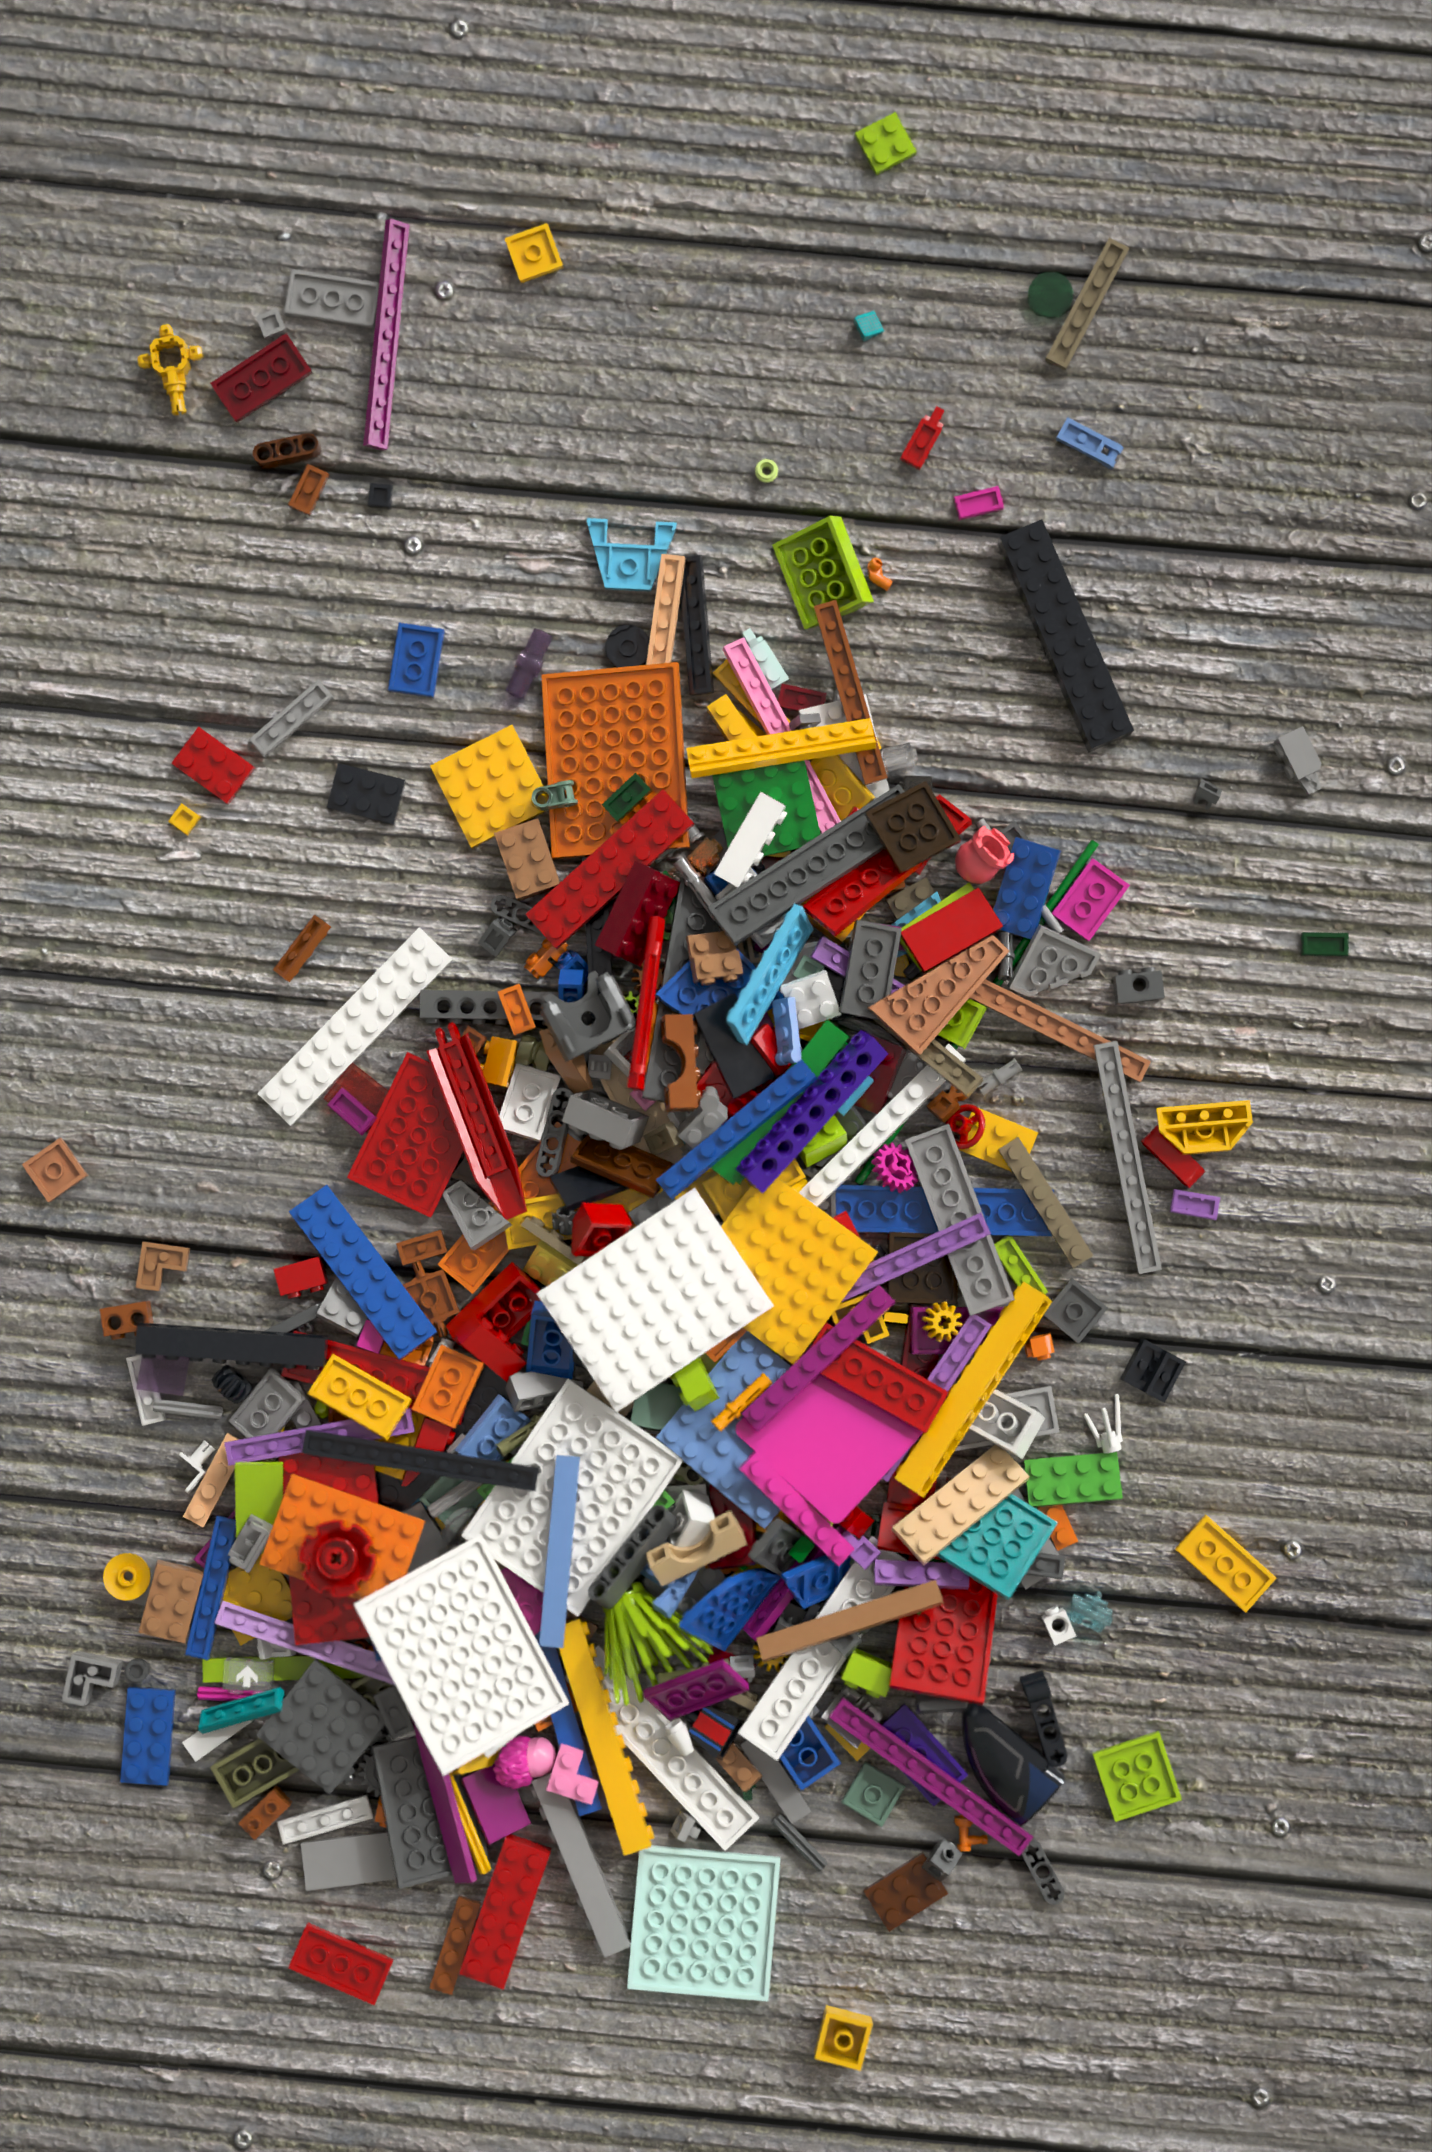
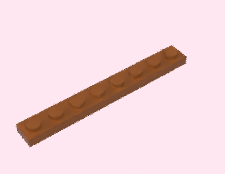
M833 600L814 606V611L846 722L868 719L870 715L837 601ZM875 732L876 749L855 752L865 785L888 778Z

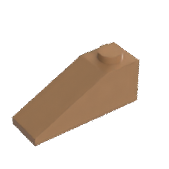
M549 1029L539 1031L546 1055L569 1089L574 1094L593 1089L584 1055L565 1062Z

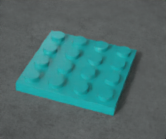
M1011 1494L936 1556L1009 1601L1058 1522Z

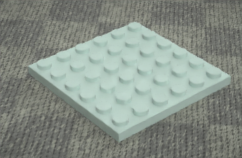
M655 1845L640 1850L627 1989L768 2001L780 1857Z

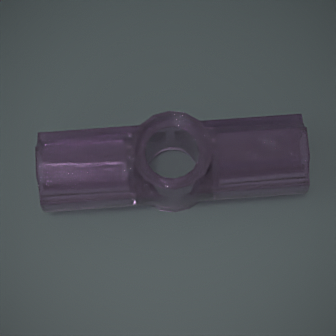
M534 628L525 649L520 652L514 667L515 671L506 689L507 693L516 698L525 699L533 679L538 676L542 668L543 657L553 638L547 632Z

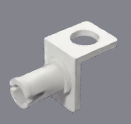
M205 1440L202 1441V1444L191 1456H186L182 1452L179 1454L200 1472L185 1489L188 1494L206 1474L202 1470L201 1465L215 1451L211 1445L207 1448L209 1444Z

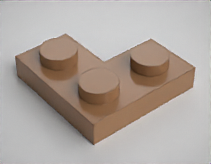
M142 1242L136 1288L160 1291L164 1268L187 1271L190 1248Z

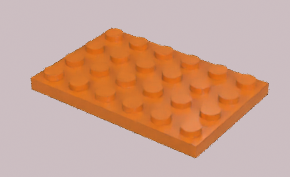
M292 1474L259 1565L305 1581L302 1572L306 1570V1564L299 1562V1552L307 1535L315 1537L317 1534L316 1526L327 1521L344 1520L347 1528H350L352 1524H357L370 1535L374 1542L369 1547V1552L377 1555L376 1567L371 1579L367 1582L360 1580V1590L348 1595L349 1597L361 1600L407 1575L426 1521ZM334 1553L333 1555L335 1556V1559L333 1562L342 1563L340 1559L342 1557V1554Z

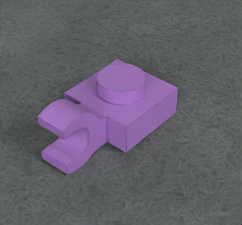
M847 1530L841 1535L855 1548L849 1556L865 1571L881 1554L864 1536L858 1541Z

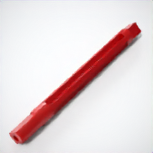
M650 916L648 923L643 973L627 1088L632 1090H644L649 1039L665 919L659 916Z

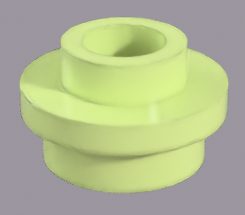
M769 459L758 462L755 468L756 477L764 483L775 480L778 475L776 463ZM764 468H769L771 470V473L769 475H764L762 473V470Z

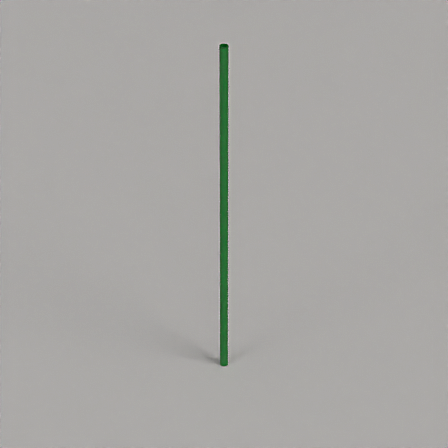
M1094 840L1089 842L1046 904L1051 913L1099 846ZM1041 915L1039 924L1043 926L1046 921ZM1023 937L1014 950L1015 960H1013L1012 969L1025 952L1031 939ZM997 975L992 983L1001 986L1004 981L1002 979L999 980ZM951 1042L949 1043L955 1050L959 1047ZM907 1120L878 1149L884 1144L888 1146L893 1142ZM874 1154L869 1158L854 1180L859 1185H863L872 1169L876 1166L871 1163L875 1158Z

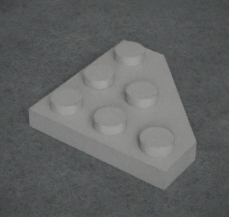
M1039 924L1013 973V979L1009 981L1007 986L1028 997L1037 995L1038 992L1048 988L1053 989L1069 983L1068 981L1075 978L1091 975L1101 953Z

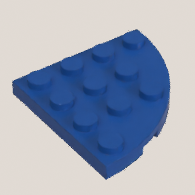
M739 951L743 974L738 977L737 981L725 983L724 979L715 980V983L712 985L702 986L701 982H693L689 960L655 994V997L679 1014H693L732 993H735L739 1000L741 990L746 988L752 971L757 968ZM778 990L773 1000L782 999L785 996ZM772 1002L767 1011L773 1008Z
M756 1568L739 1573L733 1577H728L692 1609L686 1611L679 1626L684 1631L725 1652L780 1580L781 1576L767 1568Z

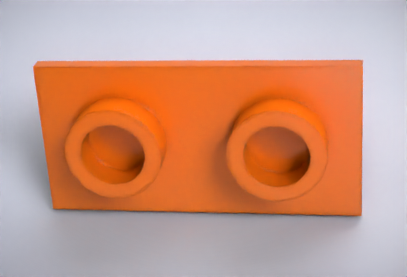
M545 938L541 944L542 947L537 953L533 952L527 958V964L524 968L535 978H543L553 967L548 961L549 957L557 962L560 955L567 951L566 948L569 945L566 942L556 949Z

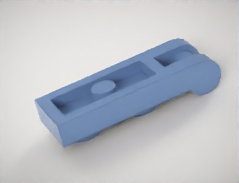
M1068 417L1056 438L1057 441L1100 462L1109 469L1114 468L1117 455H1120L1124 449L1120 444ZM1103 447L1110 450L1107 455L1101 453Z
M795 997L773 1000L772 1005L778 1053L775 1056L776 1063L780 1066L797 1063L801 1060V1048Z

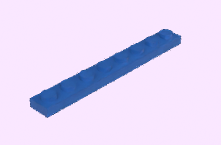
M801 1059L656 1179L671 1199L675 1198L818 1078Z

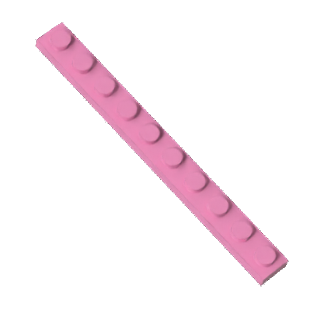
M743 637L724 646L722 650L766 734L791 731L789 722L745 638ZM805 760L819 829L822 834L841 821L809 760Z

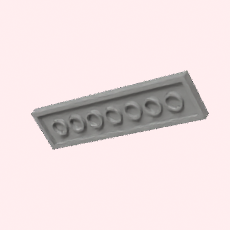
M949 1124L905 1140L939 1231L978 1213H982ZM991 1235L948 1254L970 1316L1015 1300Z

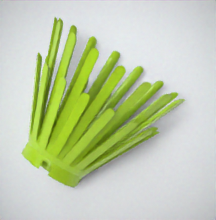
M641 1582L632 1583L631 1585L634 1590H626L612 1608L605 1609L602 1607L605 1613V1676L608 1673L609 1667L610 1680L613 1678L614 1699H616L617 1705L620 1702L619 1690L621 1688L625 1706L629 1704L623 1656L628 1676L633 1680L638 1701L640 1703L644 1701L638 1678L641 1668L633 1641L652 1687L659 1684L651 1666V1663L653 1666L658 1665L654 1652L666 1672L674 1671L666 1658L669 1655H676L687 1669L694 1668L668 1634L682 1649H689L703 1663L708 1662V1660L679 1631L708 1654H713L709 1649L711 1647L702 1639L684 1631L679 1626L683 1617L681 1614L674 1611V1615L667 1618L656 1611L652 1602L657 1598L648 1593Z

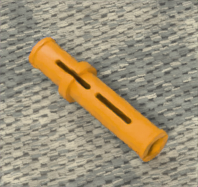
M761 1373L731 1403L728 1402L725 1405L726 1408L712 1419L711 1423L717 1430L722 1432L735 1418L741 1417L740 1413L773 1384L764 1373Z

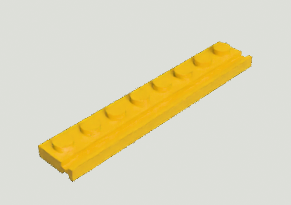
M868 718L686 749L691 778H698L876 749V740L871 719Z

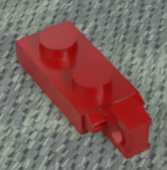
M936 406L931 417L925 415L921 419L900 457L901 461L919 471L921 470L942 432L944 424L940 420L945 410Z

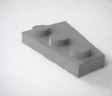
M461 1180L446 1189L442 1194L466 1241L474 1251L512 1226L510 1222Z

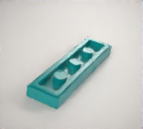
M278 1687L201 1710L198 1731L205 1734L281 1712L285 1691Z

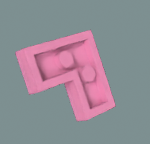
M561 1743L546 1790L592 1805L599 1781L577 1774L584 1751Z

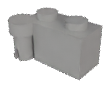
M712 1086L706 1087V1091L703 1090L700 1105L680 1123L678 1128V1137L693 1149L716 1131L727 1119V1107L719 1101L718 1092Z

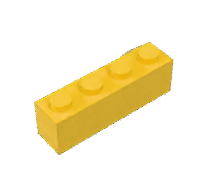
M727 694L707 706L708 714L726 741L766 735L733 705Z

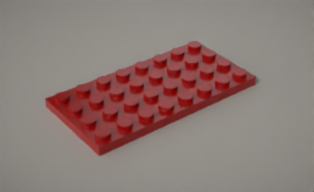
M304 1453L279 1457V1462H283V1497L291 1475L295 1474L379 1504L375 1465ZM289 1575L295 1645L370 1637L354 1606V1603L360 1600L349 1596L331 1597L329 1589H325L323 1593H318L306 1581Z

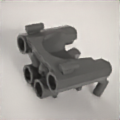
M595 970L590 972L588 975V991L578 1001L564 1002L550 993L543 996L545 1004L541 1005L542 1011L540 1013L565 1062L593 1051L599 1047V1044L602 1043L604 1045L618 1038L619 1034L626 1033L636 1026V1019L614 976H610L608 972L599 977ZM584 1012H592L595 1015V1022L592 1025L587 1026L582 1023L581 1016Z

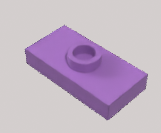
M1173 1189L1169 1212L1217 1220L1220 1197Z

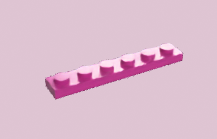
M756 1451L738 1468L837 1566H840L855 1549Z

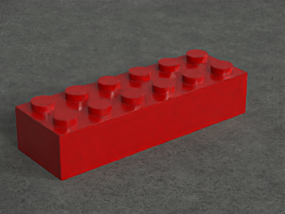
M513 1834L506 1836L459 1972L460 1975L504 1990L551 1852V1847Z

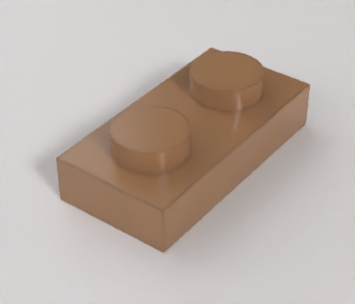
M734 1742L722 1761L716 1759L744 1792H747L763 1777Z

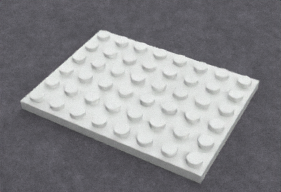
M695 1188L537 1293L616 1412L774 1306Z
M567 1379L511 1462L540 1467L536 1491L495 1485L461 1536L469 1541L481 1534L495 1560L544 1593L556 1455L580 1457L567 1609L576 1616H579L590 1600L588 1595L590 1585L652 1508L684 1460L652 1435L570 1379Z
M481 1534L354 1603L364 1626L442 1775L449 1773L569 1704Z

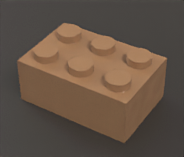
M538 818L494 833L517 901L549 892L560 883Z
M157 1560L138 1633L185 1643L203 1578V1570Z

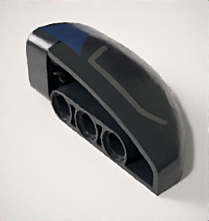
M967 1702V1709L961 1713L962 1735L972 1771L990 1800L1003 1813L1022 1827L1048 1803L1063 1785L1066 1777L1063 1772L1051 1765L1047 1759L1045 1760L1044 1755L985 1706Z

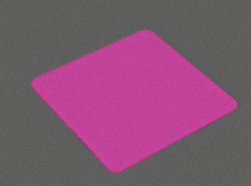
M811 1346L801 1355V1357L810 1350ZM818 1375L759 1432L744 1417L736 1425V1434L832 1523H840L923 1434V1432L822 1375Z

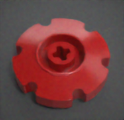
M331 1520L316 1526V1536L307 1535L302 1542L299 1552V1562L306 1564V1570L302 1572V1576L307 1584L318 1593H323L325 1589H329L331 1597H344L359 1591V1581H369L376 1567L377 1555L369 1552V1547L374 1544L370 1535L357 1524H352L350 1528H347L344 1520ZM334 1553L342 1554V1557L340 1558L342 1563L333 1562L335 1559V1556L333 1555Z

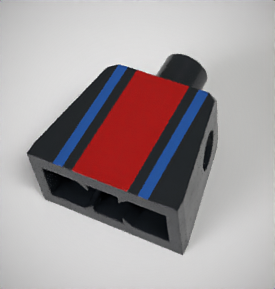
M710 1706L704 1707L701 1712L696 1710L685 1715V1719L693 1724L689 1735L712 1757L721 1761L724 1759L737 1737L738 1731L745 1722Z

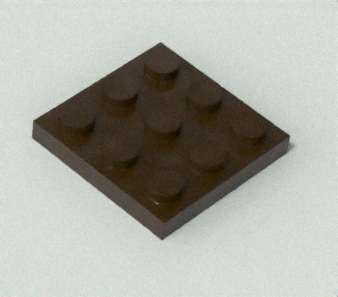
M926 781L865 812L866 819L899 874L961 841L960 836Z
M888 1232V1255L933 1234ZM948 1254L887 1281V1293L895 1303L942 1304V1302H947L948 1305H957L958 1281Z

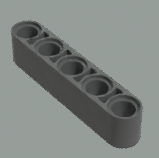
M662 1505L653 1506L590 1585L588 1590L590 1599L605 1609L612 1608L647 1565L648 1558L646 1552L662 1545L677 1526L675 1515Z

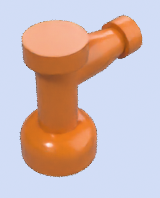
M963 1815L954 1816L955 1825L959 1827V1844H957L959 1851H971V1845L988 1844L987 1835H969V1827L972 1826L973 1822Z

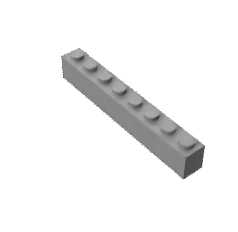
M551 1771L542 1777H534L530 1789L534 1798H539L542 1805L539 1807L540 1814L544 1821L548 1820L551 1827L548 1829L552 1842H557L560 1849L557 1851L561 1864L566 1863L569 1871L566 1873L570 1886L575 1885L578 1893L575 1895L580 1909L584 1907L587 1914L584 1917L589 1931L593 1929L596 1936L593 1939L598 1953L602 1951L605 1958L631 1947V1939L573 1799L546 1790Z

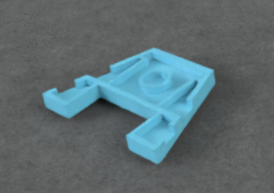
M587 518V525L605 589L651 592L659 573L661 554L667 553L676 531L677 523L656 522L655 545L607 543L608 519Z

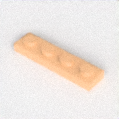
M229 1433L226 1434L183 1515L184 1518L201 1527H205L235 1471V1465L228 1466L225 1442L239 1440V1438Z

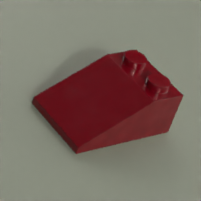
M873 1036L888 1055L869 1075L874 1082L854 1105L878 1114L885 1105L907 1051L901 1046Z

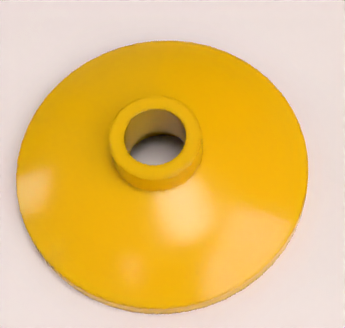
M123 1553L113 1557L107 1563L103 1573V1581L107 1591L113 1597L125 1601L140 1597L147 1590L151 1579L150 1569L145 1560L132 1553ZM126 1572L132 1573L133 1577L131 1580L125 1578Z

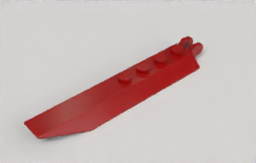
M451 1022L447 1026L452 1041L448 1042L443 1029L437 1028L435 1034L439 1047L426 1052L475 1182L506 1220H509L527 1212L518 1165L469 1035L467 1033L460 1038L456 1024Z

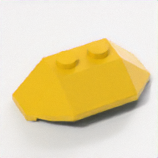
M1250 1100L1156 1108L1159 1132L1184 1155L1231 1151L1253 1123Z

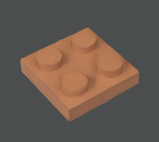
M62 1138L57 1139L22 1164L49 1203L88 1176Z

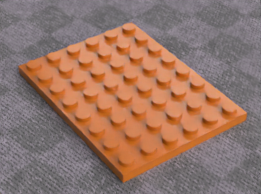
M678 662L541 674L548 785H552L561 781L573 780L574 797L578 800L577 805L549 810L553 859L590 856L662 789L688 816ZM637 773L652 789V792L620 822H617L602 804L632 775ZM689 830L668 849L690 848Z

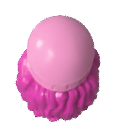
M514 1737L506 1743V1747H502L501 1753H499L494 1761L496 1767H494L493 1771L496 1773V1780L501 1785L510 1787L513 1790L529 1786L534 1777H542L552 1771L557 1757L556 1750L553 1744L544 1737Z

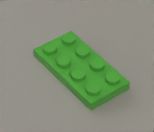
M1117 1452L1023 1461L1024 1471L1030 1476L1029 1480L1026 1481L1028 1504L1032 1507L1123 1499Z

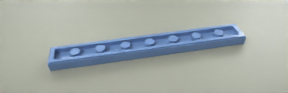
M556 1455L539 1646L564 1647L580 1457Z

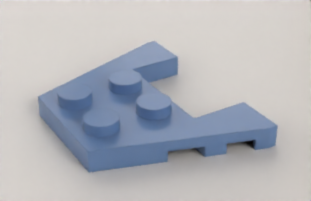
M648 1562L640 1574L666 1590L652 1602L654 1609L670 1618L700 1568L662 1586L650 1569Z

